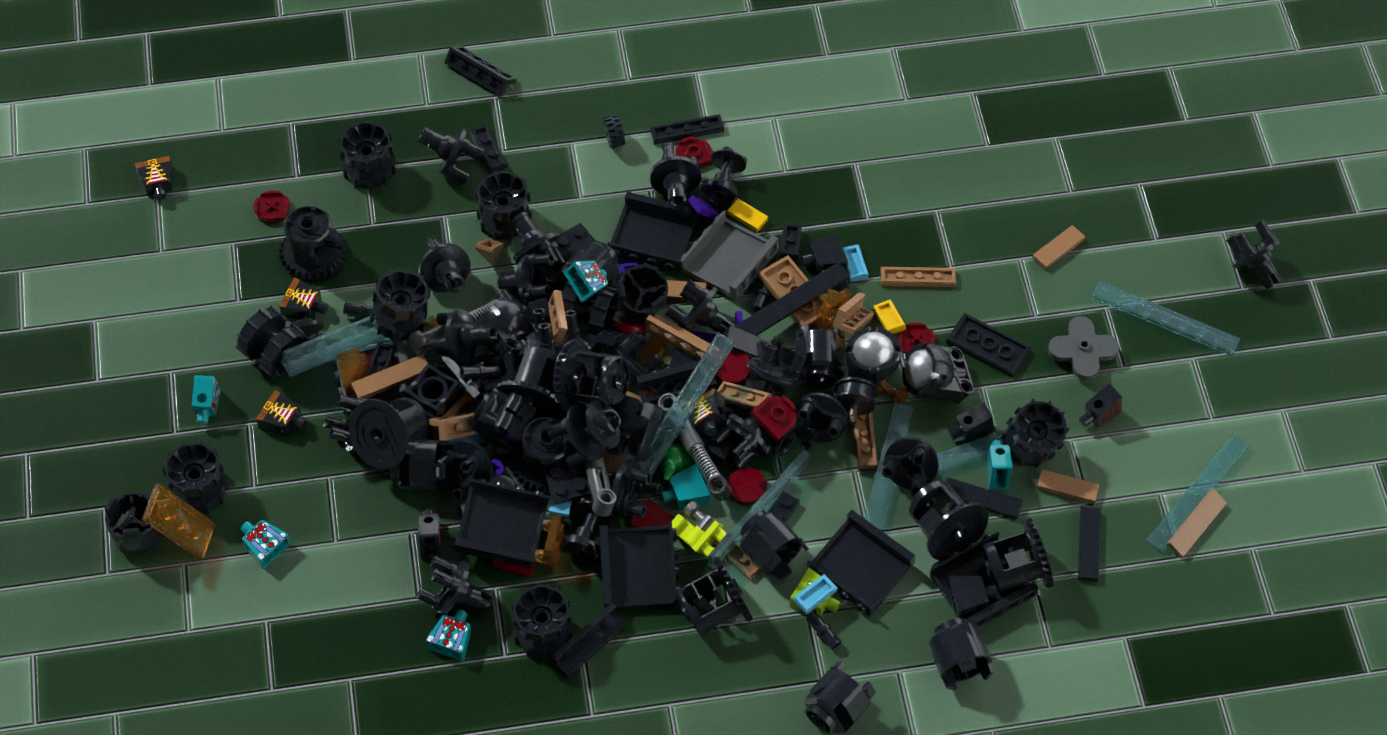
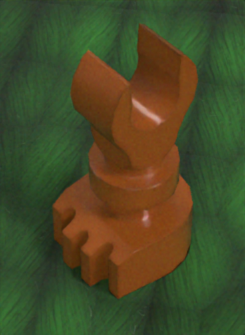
M885 380L876 383L878 393L889 395L888 397L892 399L895 398L894 402L901 406L905 403L909 394L905 387L897 391V388H892Z

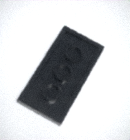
M966 313L963 314L946 339V344L959 348L962 352L1012 378L1031 350V346Z

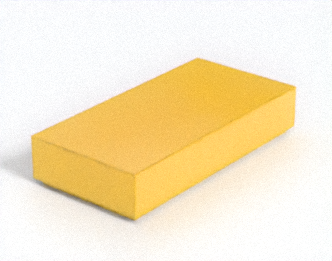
M737 199L727 210L729 216L756 232L768 221V216L740 199Z
M891 299L873 306L874 312H876L884 329L892 334L906 330V325Z

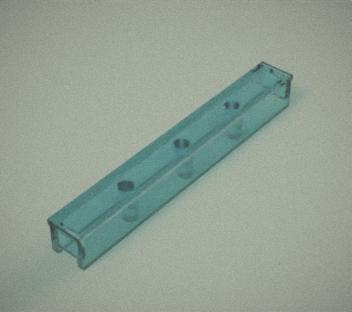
M369 316L283 351L281 363L290 377L376 343L386 337L381 334L377 335V330L373 322H370Z

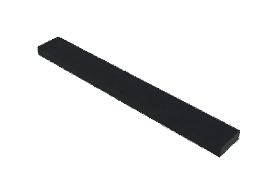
M838 262L734 327L758 336L847 281L850 275ZM726 332L720 335L722 342H724Z

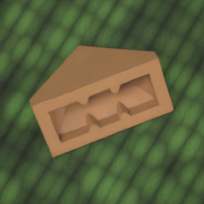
M486 238L475 243L474 247L494 267L504 243Z

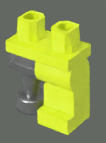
M691 501L683 512L688 517L694 516L699 523L695 527L684 516L678 514L672 521V528H676L677 536L692 547V549L712 558L717 550L711 544L715 539L723 544L729 538V535L721 523L699 511L700 506L695 501Z

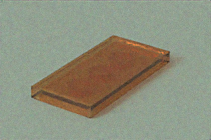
M161 484L154 486L142 518L144 522L198 559L204 558L216 523Z

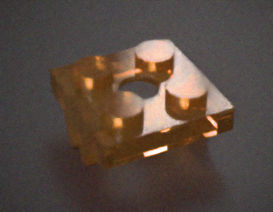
M847 288L840 293L828 289L827 293L830 297L824 293L821 294L824 304L817 310L816 329L830 330L833 327L837 315L836 310L851 299V292Z
M553 515L552 520H543V530L549 532L545 549L535 551V560L545 563L546 568L554 570L555 562L559 563L561 554L559 548L565 537L563 533L564 524H561V516Z

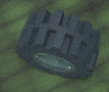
M618 114L603 117L604 130L610 148L625 145L623 127Z

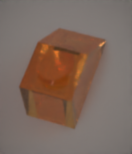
M358 347L336 355L343 388L349 396L354 394L351 383L364 378L367 373V356L365 353L362 354Z

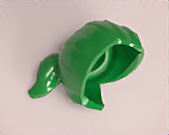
M677 443L666 444L658 452L660 458L659 468L664 474V480H668L671 476L689 468L691 455L687 454L683 445Z

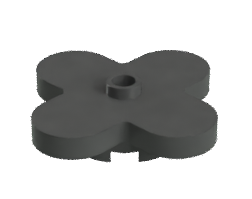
M1082 316L1075 317L1069 322L1068 336H1056L1050 340L1048 346L1050 357L1056 361L1072 364L1073 373L1082 380L1095 378L1100 367L1099 361L1114 359L1119 350V343L1114 337L1110 335H1096L1093 322Z

